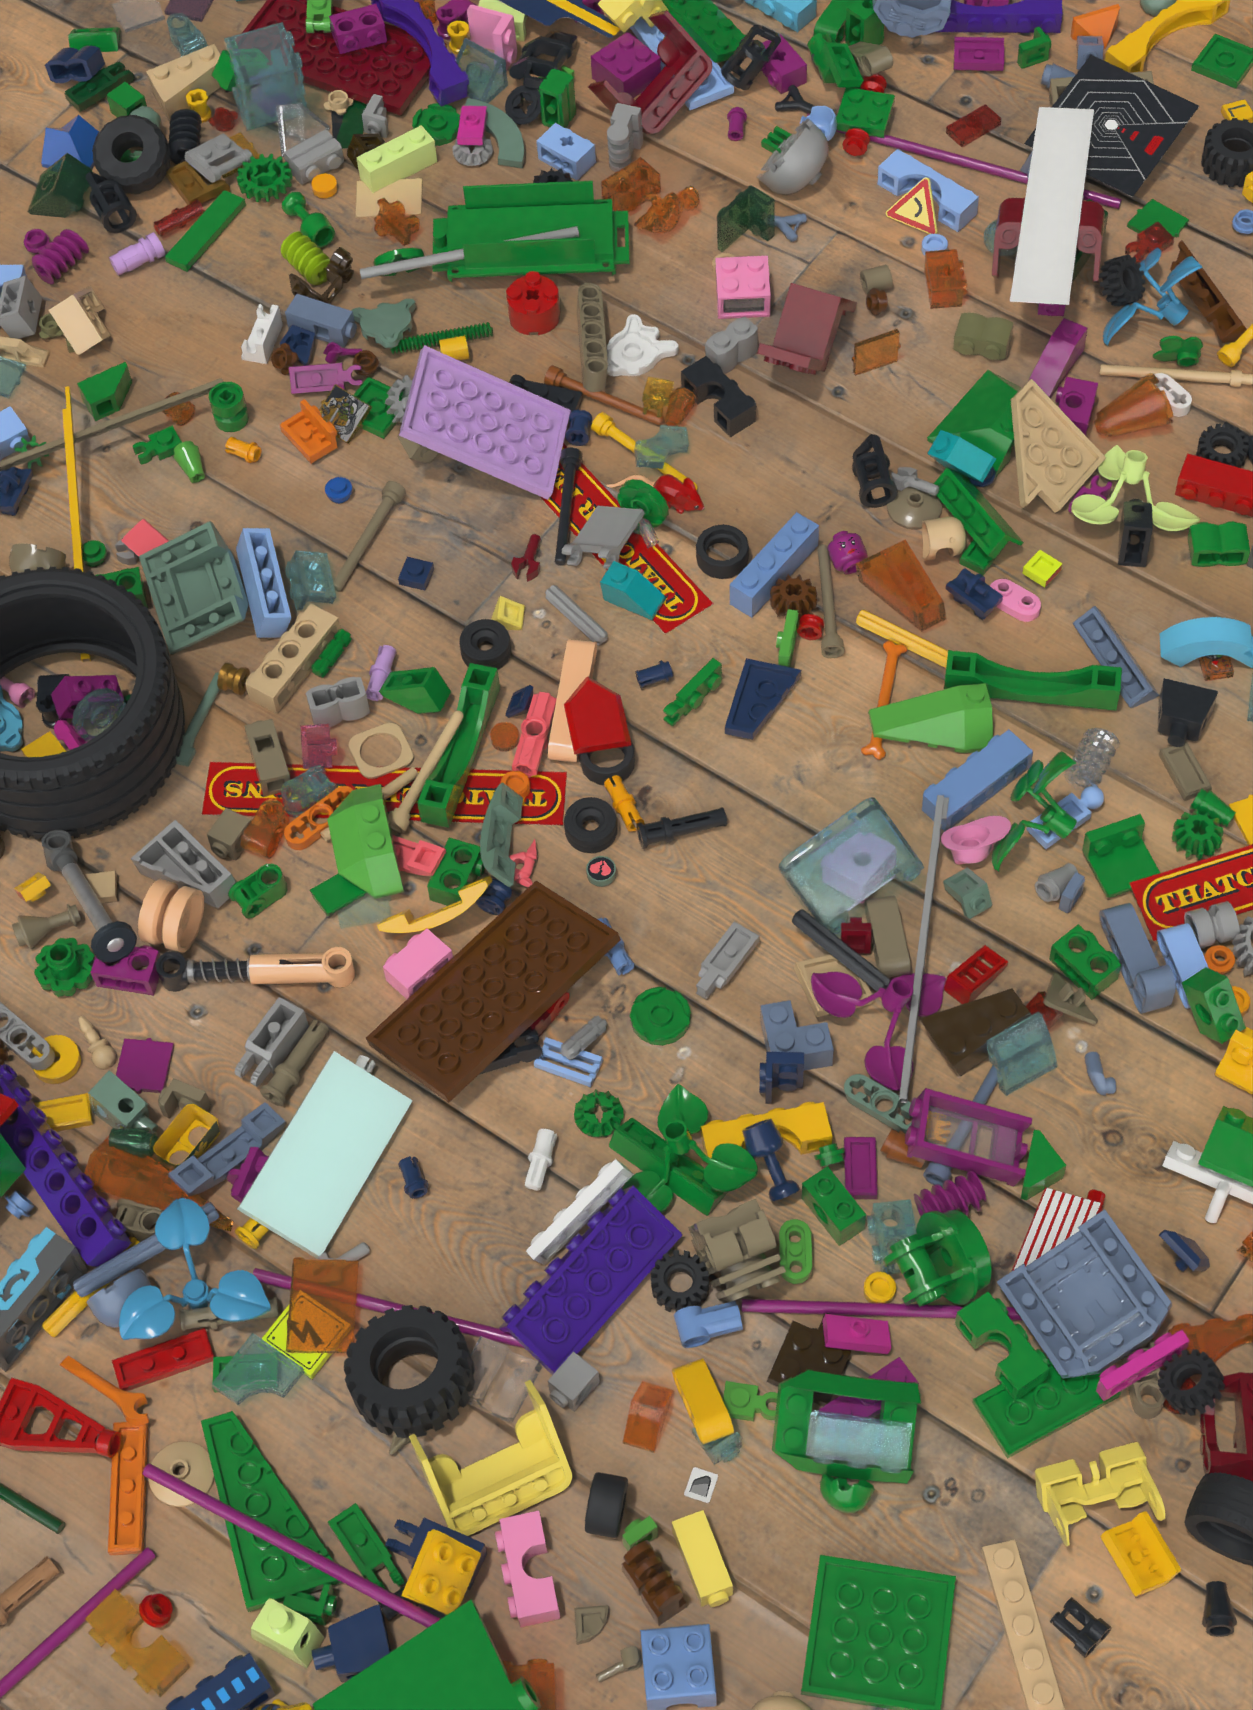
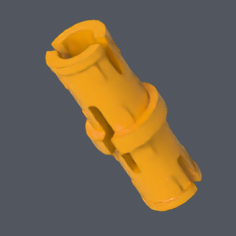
M618 775L612 776L616 784L615 787L609 778L604 782V787L613 800L612 806L616 813H620L626 829L630 832L636 831L632 820H635L636 824L642 822L644 825V820L635 807L636 801L632 794H628L622 778Z

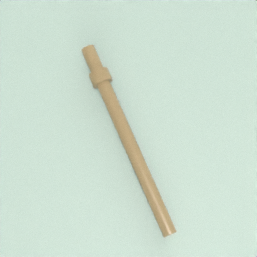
M1104 364L1100 366V375L1151 378L1154 374L1163 373L1174 380L1228 383L1232 387H1241V384L1253 385V374H1243L1242 371L1231 370L1230 373Z

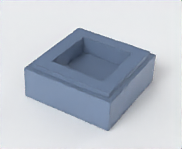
M1075 872L1061 894L1059 910L1067 914L1071 912L1083 893L1084 876Z

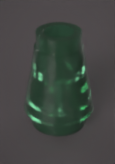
M149 1127L113 1128L109 1134L108 1143L110 1147H115L144 1159L146 1156L152 1157L155 1154L153 1147L158 1140V1134L151 1131Z

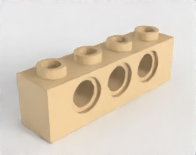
M310 604L304 612H301L289 631L282 634L279 643L272 652L270 651L265 655L259 668L248 676L245 685L249 700L278 714L312 671L311 666L316 659H321L319 655L332 639L335 640L334 635L341 629L339 618L313 604Z

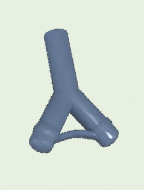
M756 210L753 220L778 227L788 240L794 242L798 238L796 234L797 228L802 223H806L807 216L804 213L779 217Z

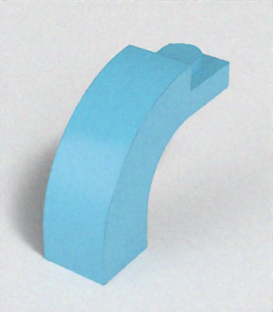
M1222 617L1197 618L1178 623L1160 633L1161 657L1179 667H1183L1203 656L1225 655L1253 668L1251 625L1239 620Z

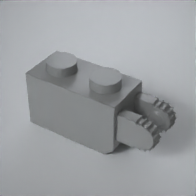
M279 997L248 1037L245 1044L246 1053L236 1065L234 1074L243 1078L254 1063L257 1064L258 1067L250 1080V1083L256 1087L263 1083V1080H265L270 1072L275 1074V1067L284 1062L309 1027L305 1011Z

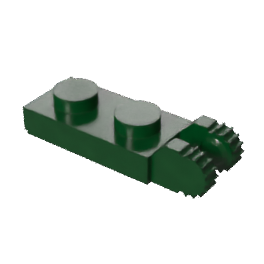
M119 61L107 68H102L90 80L79 82L66 90L64 94L66 100L81 112L106 97L109 92L122 83H132L134 74L130 70H126L125 65Z

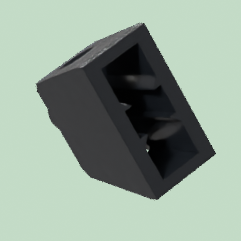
M1132 499L1123 503L1119 527L1118 565L1146 567L1153 530L1151 503L1143 502L1140 499ZM1131 535L1137 536L1139 543L1130 544Z
M1164 678L1158 703L1157 730L1162 734L1168 735L1167 741L1174 747H1182L1186 739L1191 741L1199 740L1213 713L1218 691Z

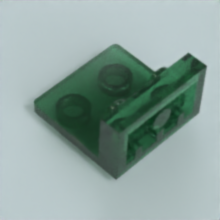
M750 185L746 190L740 192L729 205L723 207L717 214L718 250L721 252L727 249L748 229L754 235L760 236L766 241L775 236V200Z

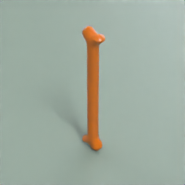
M890 640L883 644L887 658L877 707L890 703L898 657L907 652V647L904 644L895 645ZM872 731L871 741L867 746L861 748V753L863 755H873L877 760L883 759L886 756V752L882 747L883 738L874 737Z

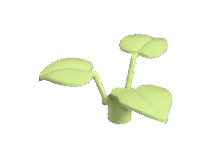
M1118 445L1114 446L1104 455L1106 459L1098 467L1099 474L1104 478L1119 480L1110 499L1105 501L1097 495L1085 494L1074 499L1071 506V512L1085 522L1100 525L1111 523L1119 514V510L1111 505L1114 503L1123 482L1138 484L1143 479L1147 503L1152 504V519L1155 526L1166 531H1180L1200 521L1199 517L1173 503L1158 502L1154 506L1149 485L1150 473L1145 471L1147 455L1138 450H1130L1125 453Z

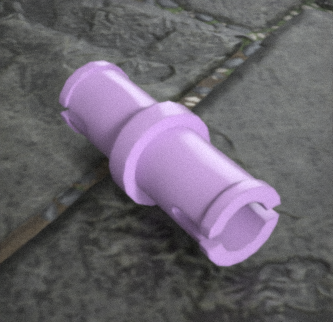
M380 646L375 664L370 668L369 675L371 677L366 695L372 701H381L383 699L379 691L390 672H392L391 667L396 655V650L392 646Z

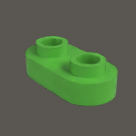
M798 1219L786 1221L779 1231L780 1267L784 1266L786 1270L781 1275L787 1282L792 1284L805 1282L812 1273L811 1230L804 1221ZM791 1236H798L801 1240L799 1242H792L789 1238ZM794 1265H797L801 1267L802 1270L800 1272L795 1273L792 1272L790 1268Z

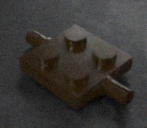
M792 1321L767 1382L779 1386L780 1382L790 1377L794 1378L805 1372L806 1369L842 1375L852 1350L825 1347L822 1321L818 1329L809 1328L796 1321ZM814 1391L813 1402L824 1407L830 1403L833 1394Z

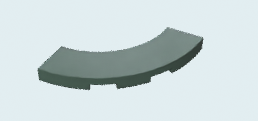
M467 98L465 106H487L485 131L491 133L496 139L499 148L498 165L523 168L525 159L524 142L515 122L497 107L480 100Z

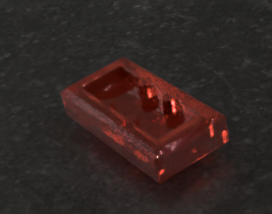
M985 104L946 127V134L961 147H964L1000 126L1002 118Z

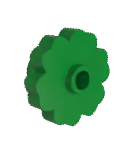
M59 938L53 945L44 946L41 949V953L35 958L38 965L34 971L36 979L43 990L52 989L55 996H72L77 988L85 989L89 986L90 981L93 980L90 972L95 956L87 944L78 945L75 938Z

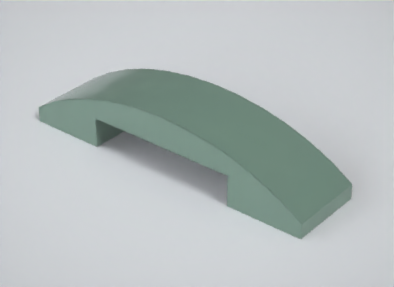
M501 783L495 790L486 811L481 831L480 853L485 869L506 886L511 887L514 884L516 863L509 858L512 824L521 819L523 798L507 785Z

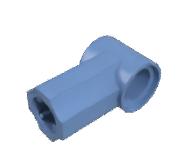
M736 1301L703 1309L700 1306H689L678 1310L674 1314L680 1341L684 1348L698 1347L707 1343L712 1337L743 1330L741 1315Z

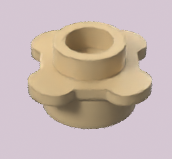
M335 90L328 95V102L324 103V108L328 111H335L338 115H343L346 113V109L353 105V99L348 98L346 92Z

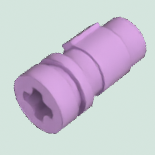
M154 232L146 235V239L140 238L138 243L130 245L109 257L111 265L118 276L134 270L147 261L150 263L155 261V257L159 259L166 255L160 240Z

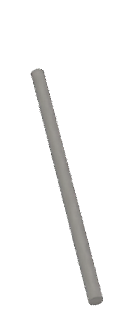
M575 226L504 241L579 237L578 227ZM463 249L362 268L360 269L361 279L463 260L464 252Z

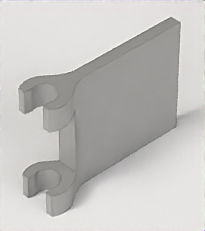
M597 506L576 539L562 548V554L570 555L566 562L567 565H579L582 553L590 552L598 553L599 558H605L606 562L603 568L609 569L613 561L618 562L621 549L645 514L643 509Z

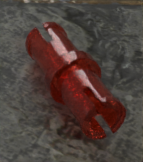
M197 199L181 209H173L171 214L158 221H154V229L162 237L178 227L181 229L186 227V223L201 216L205 210Z

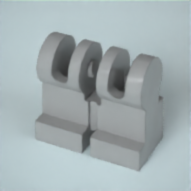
M617 103L610 118L611 126L607 130L609 167L616 173H624L631 168V154L634 148L640 150L643 144L641 108Z

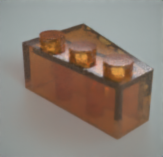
M906 539L855 564L859 582L921 632L947 619L944 601Z

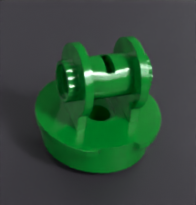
M948 1210L944 1213L929 1211L923 1214L917 1223L916 1234L908 1236L890 1246L892 1253L883 1259L885 1266L897 1263L906 1279L905 1281L911 1292L902 1298L904 1304L907 1305L917 1301L919 1307L929 1304L942 1296L954 1304H967L975 1298L977 1291L988 1286L992 1274L989 1251L980 1231L970 1218L958 1210Z

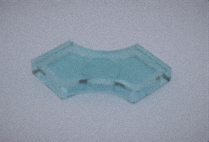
M660 425L659 432L654 437L646 440H637L634 446L636 467L663 469L664 462L669 456L676 453H687L689 447L687 427Z

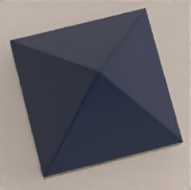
M528 685L513 693L505 713L506 717L510 718L528 713L533 697V686Z

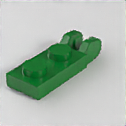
M356 1503L328 1521V1525L363 1578H367L369 1581L385 1589L382 1582L374 1574L385 1566L393 1583L397 1584L398 1587L403 1585L405 1581L393 1564L391 1554Z

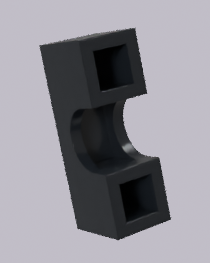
M707 356L681 371V389L697 405L707 399L719 400L714 403V422L729 437L734 436L756 422L757 406L754 399L746 395L739 388L737 382L729 379L723 373L721 367L717 363H713Z

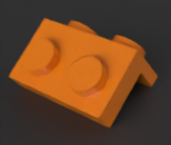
M303 399L300 401L301 412L279 425L281 432L312 464L338 448L335 437L337 436V431L330 421L326 422L322 418L319 409L315 405L311 406Z

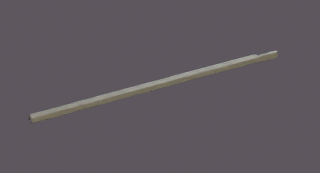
M222 378L76 432L74 433V444L207 395L215 385L224 381ZM64 437L0 461V471L65 448Z

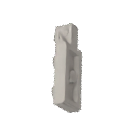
M734 921L702 962L701 970L698 973L701 979L696 985V994L707 1000L716 987L722 989L725 984L727 985L759 943L760 936Z

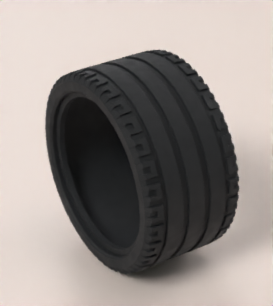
M37 567V570L24 569V572L21 573L16 571L7 577L5 575L0 576V679L13 669L36 658L70 652L87 653L107 658L125 667L136 676L132 694L123 711L107 729L87 743L66 752L44 757H17L0 753V830L4 832L9 830L12 835L17 836L21 834L24 838L34 836L35 839L41 840L46 833L54 830L66 831L74 838H78L80 834L85 833L91 835L93 834L92 831L98 829L103 831L105 830L104 827L108 825L114 826L120 819L124 821L130 813L133 812L135 814L139 811L138 807L141 805L145 806L148 803V799L157 794V789L164 786L165 778L170 777L171 769L175 768L177 764L176 756L179 757L183 735L185 734L184 706L162 632L154 617L140 599H136L135 595L131 591L128 592L124 586H117L115 581L112 579L106 580L100 574L95 576L93 572L87 571L84 573L81 569L77 568L69 570V567H62V569H57L56 567H50L49 569Z

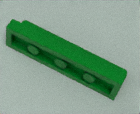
M947 467L934 482L935 485L939 486V493L936 496L952 515L961 521L964 529L989 557L995 558L1009 541L1020 546L1024 543L981 492L969 481L968 477Z

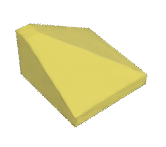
M500 596L491 620L501 623L507 630H521L525 605Z

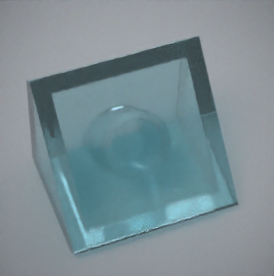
M465 38L456 60L460 69L465 71L469 78L467 97L489 103L508 86L506 61L504 58L472 40Z

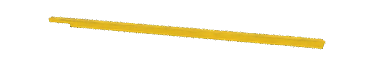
M67 386L65 387L66 409H62L73 561L74 569H81L84 572L70 387ZM80 653L82 662L83 659L91 661L90 654Z

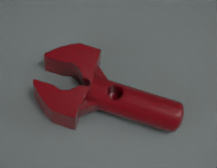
M537 534L530 536L524 556L521 558L513 557L512 572L517 580L521 569H524L526 566H528L527 582L539 575L541 569L540 562L534 560L541 541V537Z

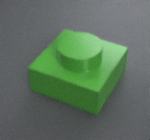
M650 1516L643 1521L639 1518L631 1522L625 1528V1533L622 1535L623 1545L629 1551L643 1541L648 1540L650 1543L657 1538L658 1526Z

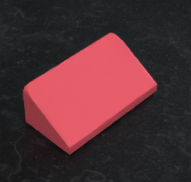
M145 519L137 523L121 540L137 556L169 542L166 537Z

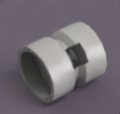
M1228 901L1211 905L1208 911L1205 908H1199L1185 912L1184 923H1188L1191 926L1200 948L1214 945L1215 940H1218L1220 943L1231 941L1236 937V934H1239L1237 915L1233 906Z

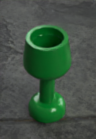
M292 192L288 194L282 202L284 213L289 216H298L302 220L300 226L301 233L308 236L318 248L329 245L335 236V230L327 217L319 212L309 214L305 209L306 199L302 193Z

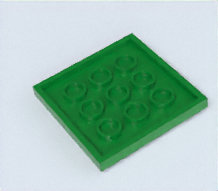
M820 1555L801 1695L893 1710H941L956 1576Z

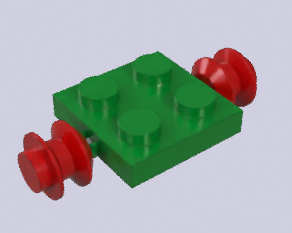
M880 74L869 77L864 76L860 89H845L836 120L837 130L846 132L842 145L843 149L850 155L861 156L865 154L867 145L870 142L869 136L880 138L885 136L895 103V95L884 93L887 82Z

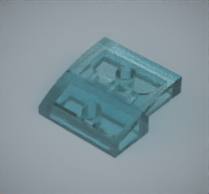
M1040 1012L1033 1014L987 1040L989 1061L997 1070L999 1089L1006 1096L1058 1067L1050 1033Z

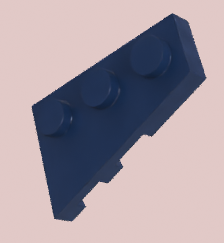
M746 658L726 721L725 734L753 740L800 679L802 670Z

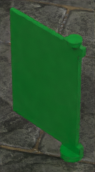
M472 1599L312 1704L314 1710H538L541 1708L534 1689L524 1677L511 1682Z

